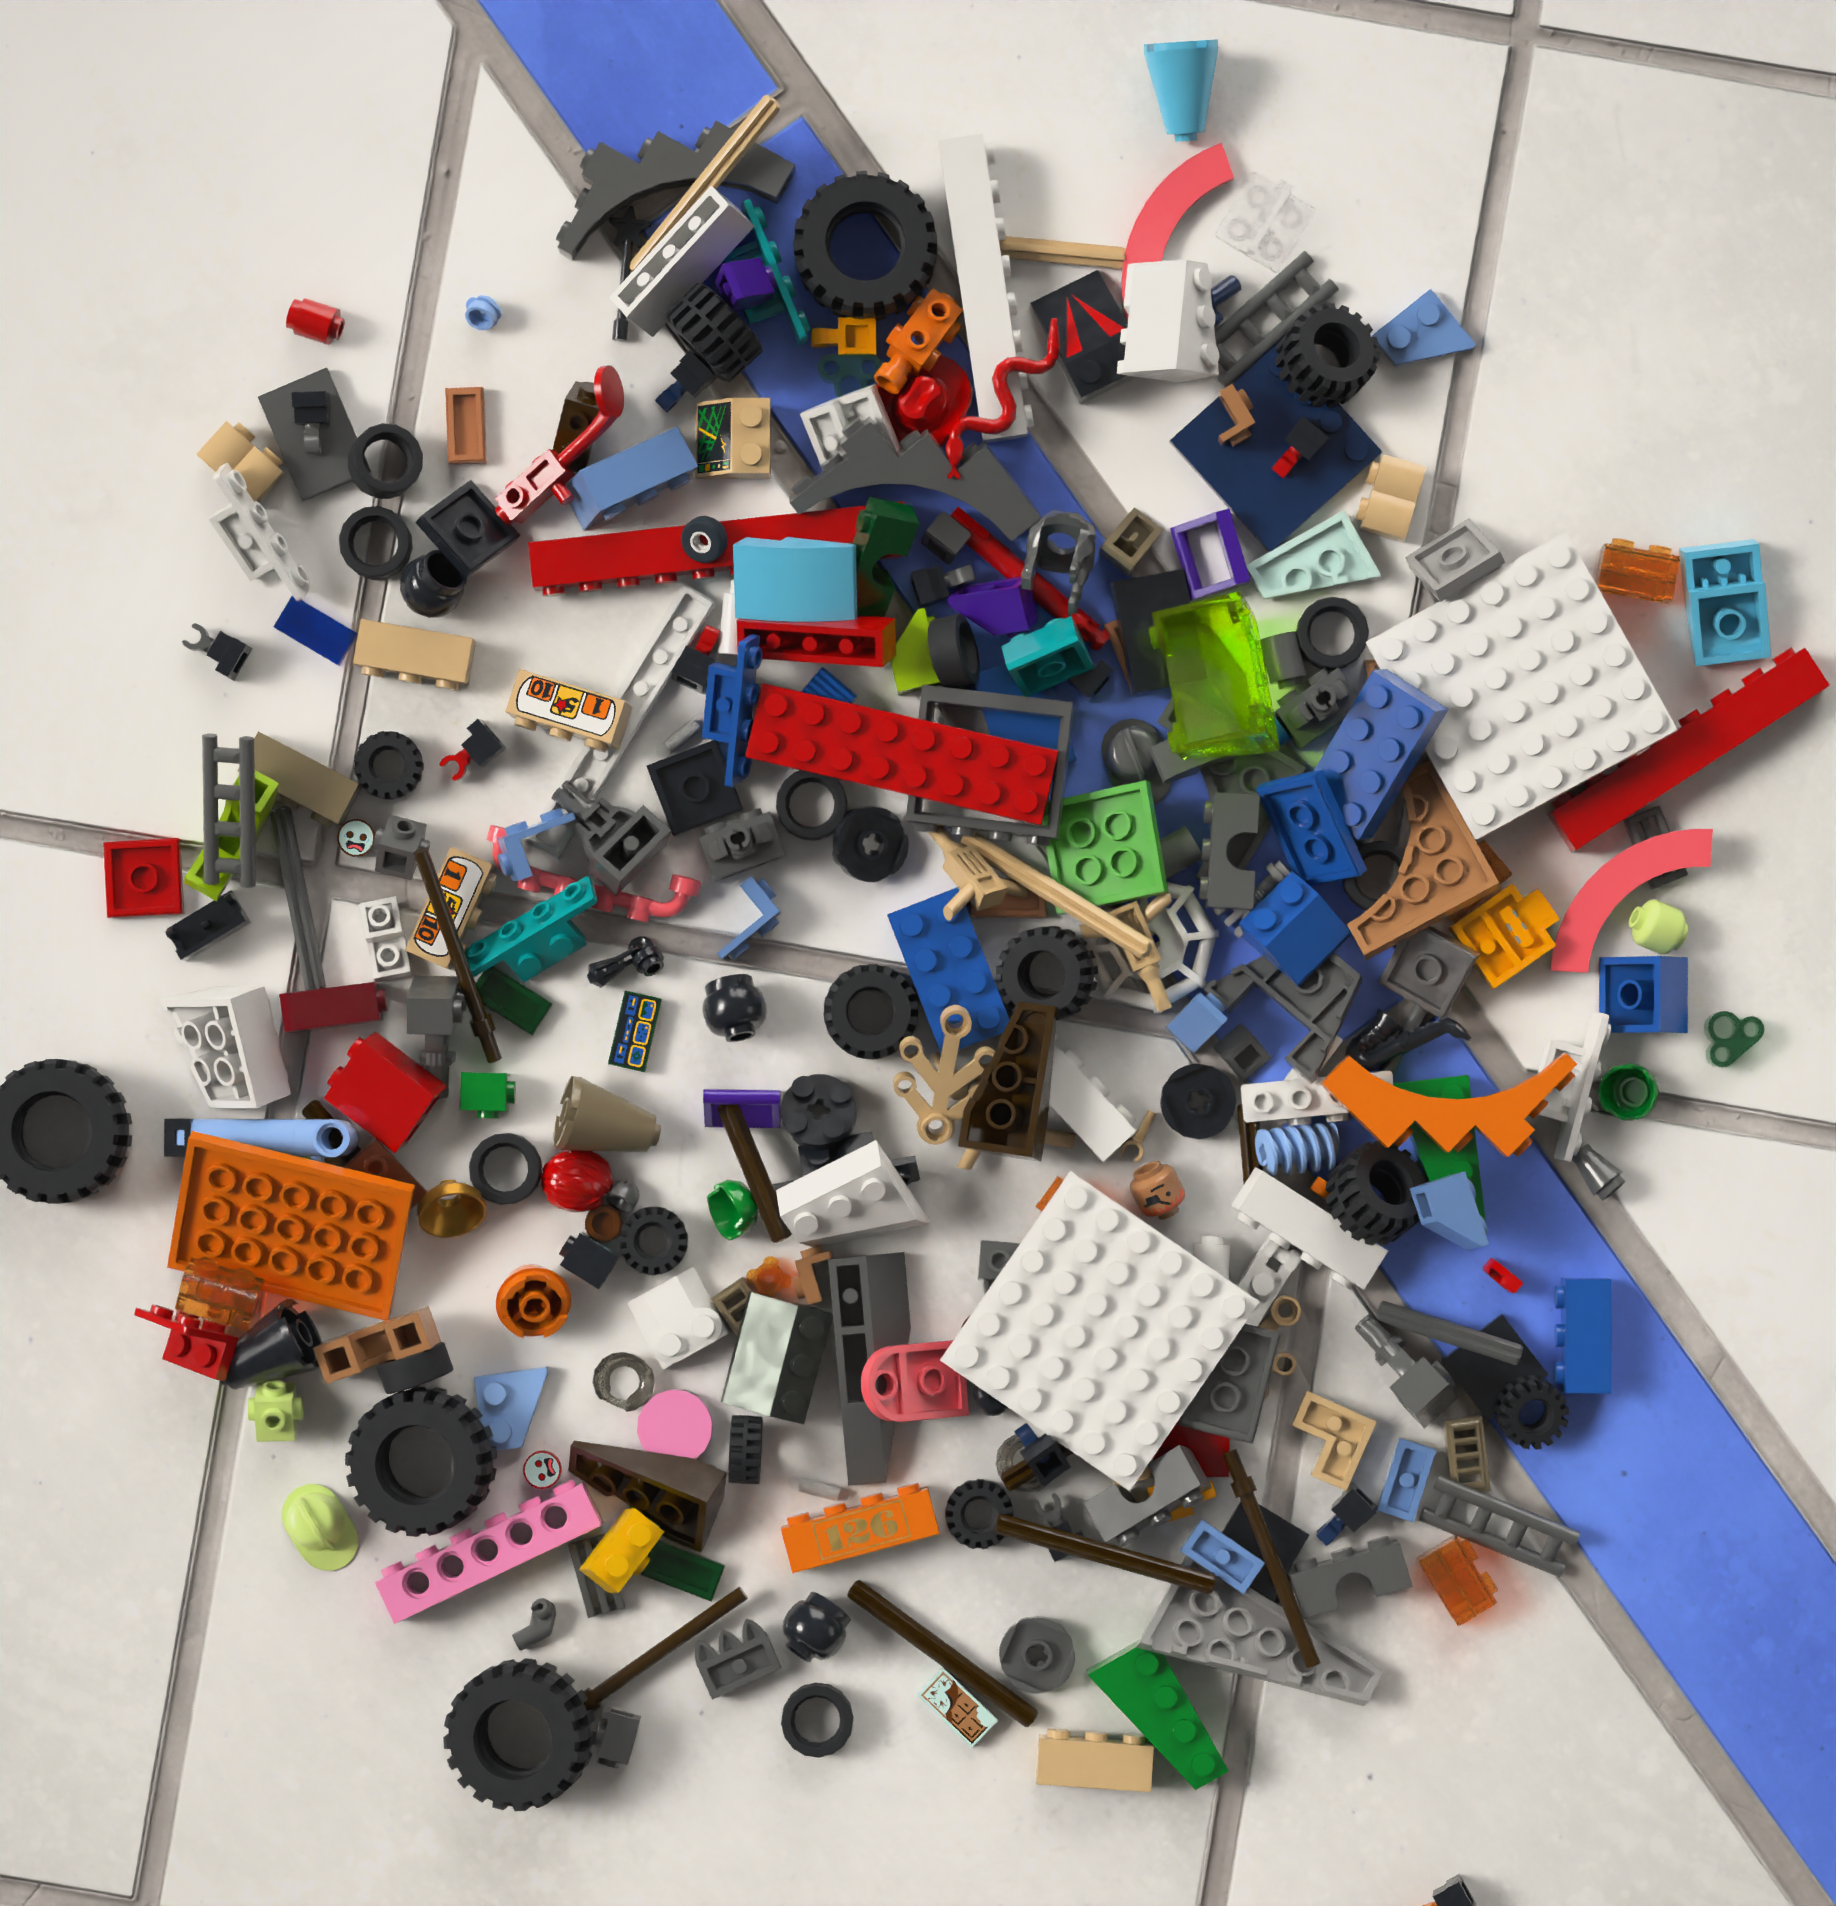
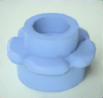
M489 296L471 297L466 302L465 318L475 329L489 330L497 324V319L501 318L500 307Z

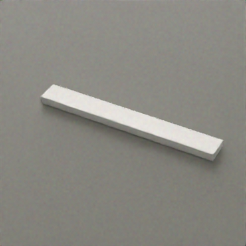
M683 583L613 696L614 698L626 701L633 707L619 750L607 747L606 753L583 745L557 789L559 787L562 789V784L568 780L589 801L596 800L670 680L672 670L685 646H691L715 607L716 602ZM550 799L541 814L558 808L562 809L563 814L568 812L556 801ZM540 816L535 824L542 822ZM575 819L526 837L525 840L559 860L575 834L572 832V829L577 820Z

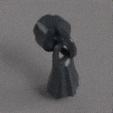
M639 936L631 940L628 945V951L616 957L589 964L586 976L590 984L601 988L632 963L639 973L648 977L653 976L662 970L664 956L649 938ZM638 943H642L645 945V948L640 946L636 947V945ZM631 955L632 958H630L627 961H624V958Z

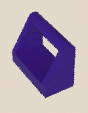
M1229 508L1170 528L1181 569H1184L1191 601L1249 584L1251 580ZM1215 524L1231 579L1203 588L1187 532Z
M703 1090L705 1127H724L717 1111L719 1105H740L749 1128H781V1090Z

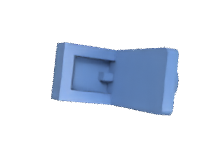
M558 808L541 814L542 822L528 827L526 821H522L504 828L507 835L497 838L502 854L498 855V861L505 876L510 875L512 881H520L533 876L520 840L575 820L573 812L563 814L562 809Z
M750 876L740 885L763 916L717 953L722 960L729 956L734 961L750 948L746 941L758 932L763 937L779 924L775 917L781 912L771 901L777 895L763 878L756 883L752 876Z

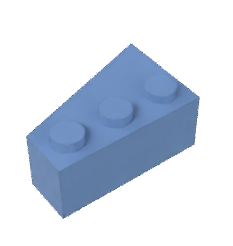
M677 426L579 470L567 485L574 496V500L570 505L584 531L603 520L607 521L619 516L636 503L640 506L650 502L659 496L658 492L668 487L673 491L688 484L691 481L689 476L696 470L698 465Z

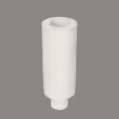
M731 580L730 593H725L723 597L718 654L737 657V620L739 618H735L734 580Z

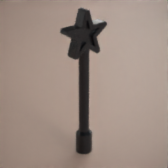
M629 206L624 219L609 218V223L618 230L614 240L615 246L623 244L620 285L630 275L631 269L629 267L632 260L633 244L638 248H642L640 233L651 227L650 221L636 220L633 206ZM619 308L617 310V318L613 322L612 340L625 342L627 341L629 322Z

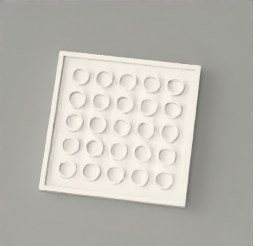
M1567 532L1560 534L1466 586L1444 601L1435 603L1366 642L1380 670L1388 669L1449 709L1425 751L1475 841L1480 840L1678 731Z
M1070 1171L940 1361L1130 1491L1260 1301Z

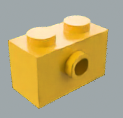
M624 1509L579 1570L606 1592L619 1593L633 1574L638 1576L648 1565L650 1557L647 1555L664 1531L637 1509Z

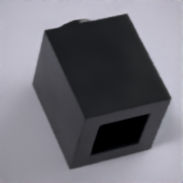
M583 1232L579 1233L577 1238L570 1235L559 1252V1255L564 1257L560 1266L597 1289L602 1287L621 1257Z

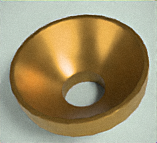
M444 1180L422 1197L418 1203L417 1216L421 1229L427 1234L435 1237L451 1238L467 1234L476 1229L485 1219L487 1209L481 1192L475 1187L466 1183L456 1182V1180ZM449 1195H457L454 1198L447 1200L440 1199L442 1197Z

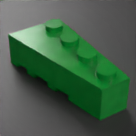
M1469 1075L1393 1083L1399 1089L1427 1097L1457 1100L1471 1098ZM1413 1122L1409 1126L1414 1131L1410 1136L1416 1158L1422 1166L1423 1174L1427 1175L1430 1182L1447 1175L1465 1171L1467 1178L1473 1183L1476 1197L1474 1200L1479 1215L1485 1220L1475 1128L1473 1127L1469 1131L1473 1138L1459 1152L1452 1148L1447 1153Z
M1136 1641L1086 1670L1087 1675L1195 1790L1229 1772L1165 1655L1136 1648L1138 1643Z

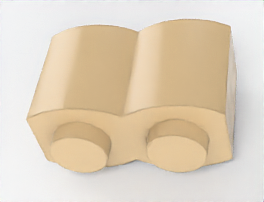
M226 421L196 455L215 472H217L220 466L228 463L232 470H237L244 478L247 486L246 490L253 501L260 503L285 475L279 468L283 461L267 447L263 452L258 450L251 443L255 436L240 422L233 427Z
M1384 454L1381 456L1379 463L1372 461L1366 483L1372 485L1368 499L1361 498L1355 519L1362 521L1359 530L1403 543L1411 523L1426 467Z

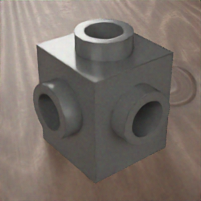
M390 815L385 829L378 828L374 839L373 850H377L375 871L411 881L417 867L413 852L421 848H428V850L430 848V841L425 840L427 824Z

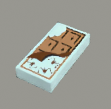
M943 1667L917 1693V1696L971 1748L998 1721L995 1715Z

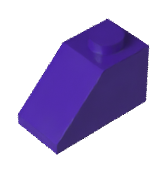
M761 257L722 264L715 280L722 299L736 313L771 301L775 293L773 288L777 287L776 278L771 267H764Z
M1021 577L959 586L947 598L951 608L993 636L1006 634L1008 638H1013L1016 635L1028 633L1029 629L1039 618L1032 589L1022 588Z

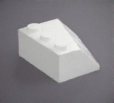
M1172 260L1128 264L1124 308L1129 317L1128 327L1121 329L1120 343L1126 345L1124 360L1118 361L1117 374L1178 383L1219 375V351L1216 346L1214 330L1216 318L1212 308L1210 289L1212 278L1208 269V263L1192 260Z
M265 985L216 986L159 1000L164 1012L171 1010L179 1027L174 1030L179 1044L185 1042L193 1057L190 1068L209 1108H259L291 1095L288 1073L284 1066L279 1046V1037L275 1030L270 1000L267 996Z
M877 1140L776 1190L780 1217L797 1242L810 1247L930 1224L928 1217Z

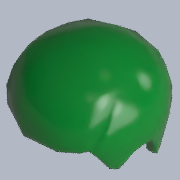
M1633 1063L1614 1066L1602 1077L1598 1089L1600 1103L1604 1111L1624 1121L1644 1118L1655 1108L1660 1093L1654 1075L1646 1068Z
M729 1179L714 1185L713 1187L716 1190L708 1194L707 1202L713 1222L720 1234L729 1241L751 1231L757 1222L758 1208L750 1189L741 1181Z

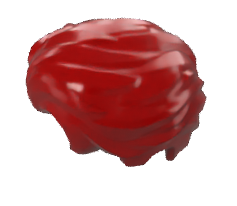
M593 1151L560 1152L551 1157L544 1165L540 1176L542 1191L547 1196L548 1201L559 1209L569 1212H585L597 1209L603 1202L604 1195L608 1194L613 1185L609 1163Z

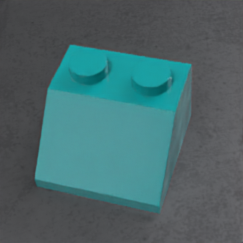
M1071 616L1053 619L1044 628L1032 633L1016 635L1010 640V643L1001 646L1007 669L1025 697H1029L1094 668L1080 631Z

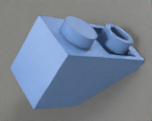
M1198 993L1165 1028L1187 1049L1195 1053L1227 1021L1228 1018L1222 1014L1227 1008L1211 993L1205 997Z
M1465 1171L1410 1188L1421 1225L1465 1250L1489 1245L1487 1225L1483 1217L1479 1215L1474 1200L1476 1197L1473 1183L1467 1178Z

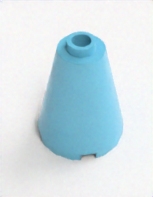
M1218 39L1144 44V56L1167 135L1174 134L1175 142L1197 140V133L1205 132L1219 48Z

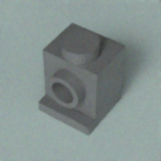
M605 1706L601 1718L608 1720L607 1725L599 1724L594 1744L600 1747L597 1763L612 1768H619L620 1763L627 1765L630 1760L641 1716Z

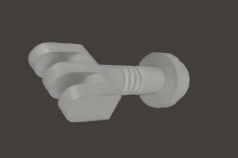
M1280 860L1275 865L1270 863L1266 867L1270 874L1254 889L1253 909L1290 873V870ZM1215 908L1213 911L1219 916L1227 909ZM1232 909L1234 912L1223 922L1229 927L1239 917L1244 919L1251 911ZM1240 925L1234 931L1238 938L1243 935Z

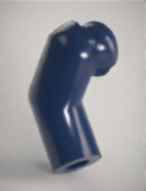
M1234 275L1228 276L1211 288L1212 308L1216 318L1214 327L1223 320L1222 313L1217 310L1218 307L1242 289L1239 280Z

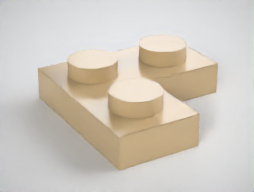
M1306 1390L1291 1425L1325 1440L1311 1476L1347 1491L1377 1421Z

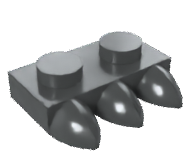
M745 1619L742 1629L743 1643L731 1632L724 1629L721 1630L719 1654L706 1642L701 1640L697 1642L695 1648L696 1665L712 1700L782 1668L767 1632L756 1622Z

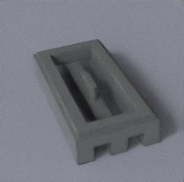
M1660 805L1623 820L1633 845L1642 842L1635 826L1637 822H1640L1647 839L1655 836L1648 821V818L1654 816L1661 835L1670 832ZM1686 868L1677 869L1676 872L1671 874L1670 872L1661 874L1662 878L1657 879L1656 876L1648 880V883L1652 890L1687 876L1688 873Z
M605 1534L568 1544L588 1618L625 1608L621 1591L613 1593L615 1602L608 1603L605 1590L595 1582L600 1606L594 1607L586 1575L579 1570L583 1564L578 1549L585 1548L588 1558L593 1551L592 1545L598 1544Z

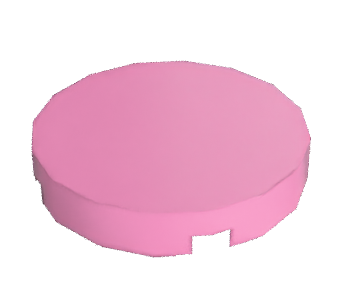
M670 1389L656 1394L644 1405L638 1417L637 1434L645 1451L696 1459L705 1451L712 1437L713 1422L708 1407L698 1396L686 1390Z

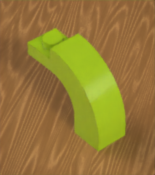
M256 770L255 843L268 819L279 787L278 782ZM239 776L233 785H239ZM226 800L219 821L240 822V801ZM219 836V857L240 859V838ZM203 848L185 876L184 883L211 899L218 901L232 877H236L237 874L219 873L218 884H205Z

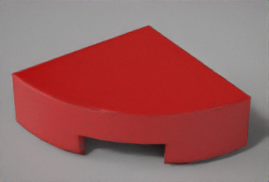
M1491 1257L1482 1267L1487 1275L1509 1293H1516L1524 1284Z

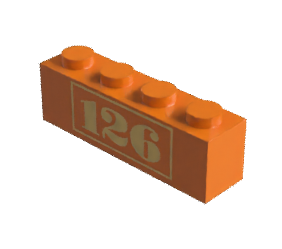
M913 1483L897 1488L898 1495L883 1499L882 1492L860 1498L862 1505L847 1508L846 1503L843 1502L823 1508L825 1514L810 1518L809 1512L788 1517V1524L781 1526V1532L792 1573L940 1534L928 1487L920 1489L919 1483Z

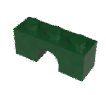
M869 497L865 510H861L858 514L856 521L857 532L853 543L849 542V544H856L858 616L885 617L895 587L888 571L875 568L874 565L881 557L888 554L908 556L920 525L912 505Z

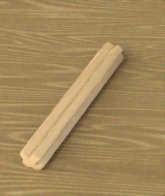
M1006 236V240L999 241L1001 256L1009 255V259L1122 269L1123 261H1125V248L1118 246Z

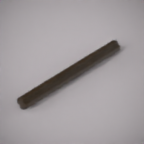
M999 1514L995 1524V1532L999 1535L1206 1594H1211L1216 1584V1576L1212 1573L1009 1515Z
M861 1580L853 1583L847 1593L849 1599L1024 1727H1029L1038 1715L1037 1709Z

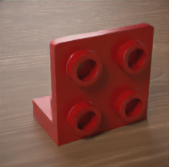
M155 1304L151 1305L150 1310L135 1309V1316L171 1329L162 1357L163 1360L215 1380H226L238 1337L225 1333V1325L205 1319L203 1324H201L200 1320H198L199 1315L177 1309L175 1316L173 1315L174 1310Z

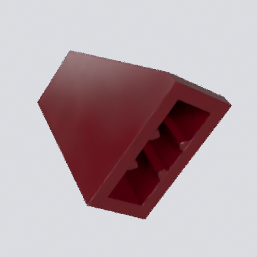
M377 982L279 994L284 1032L301 1033L384 1020L382 1012L388 1011L386 990H379Z

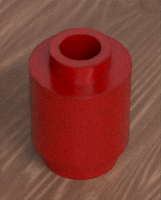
M304 298L302 301L294 299L286 318V327L292 329L295 335L326 345H330L333 339L339 340L345 325V319L341 318L340 309Z

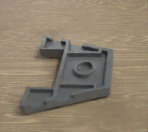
M1333 953L1298 987L1270 961L1261 956L1247 965H1239L1231 970V974L1216 982L1212 980L1203 987L1206 994L1211 993L1227 1008L1225 1011L1230 1013L1255 986H1258L1306 1027L1310 1032L1285 1057V1060L1290 1067L1312 1084L1320 1072L1363 980L1358 972Z

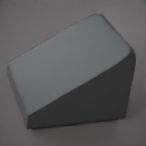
M942 512L926 530L921 544L947 565H950L969 540L971 534L951 516Z
M1242 1024L1237 1025L1214 1046L1217 1054L1242 1082H1245L1272 1058L1254 1035Z

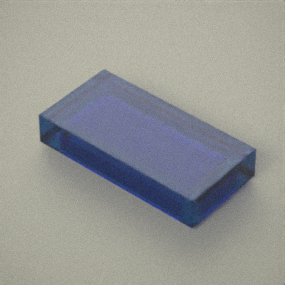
M293 595L273 626L278 631L338 666L341 665L358 636V633L306 602L302 600L297 602Z

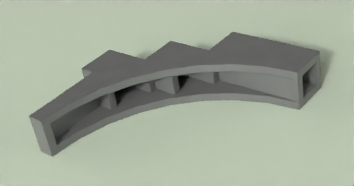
M715 121L711 129L705 127L695 145V147L699 148L698 153L658 131L654 139L648 137L638 153V158L642 159L640 163L602 142H599L595 150L589 148L582 159L580 168L583 169L581 174L583 180L592 185L590 190L587 188L582 190L574 208L578 209L572 222L566 220L556 236V240L560 242L557 246L560 254L573 261L594 232L611 216L635 201L663 190L693 185L735 131ZM754 142L720 186L751 192L778 204L796 172L795 164Z
M870 416L864 421L858 417L845 426L841 431L844 436L840 438V446L846 453L841 456L837 452L829 457L821 465L823 469L821 473L813 479L809 475L802 478L791 488L793 494L789 496L790 505L800 515L820 501L850 489L877 484L915 485L941 491L969 504L989 518L1010 541H1013L1041 519L1038 509L985 441L979 446L972 443L964 449L963 458L956 468L961 478L956 479L953 475L952 478L948 479L947 475L950 473L952 466L946 452L928 429L921 434L917 430L910 433L899 443L902 448L896 451Z

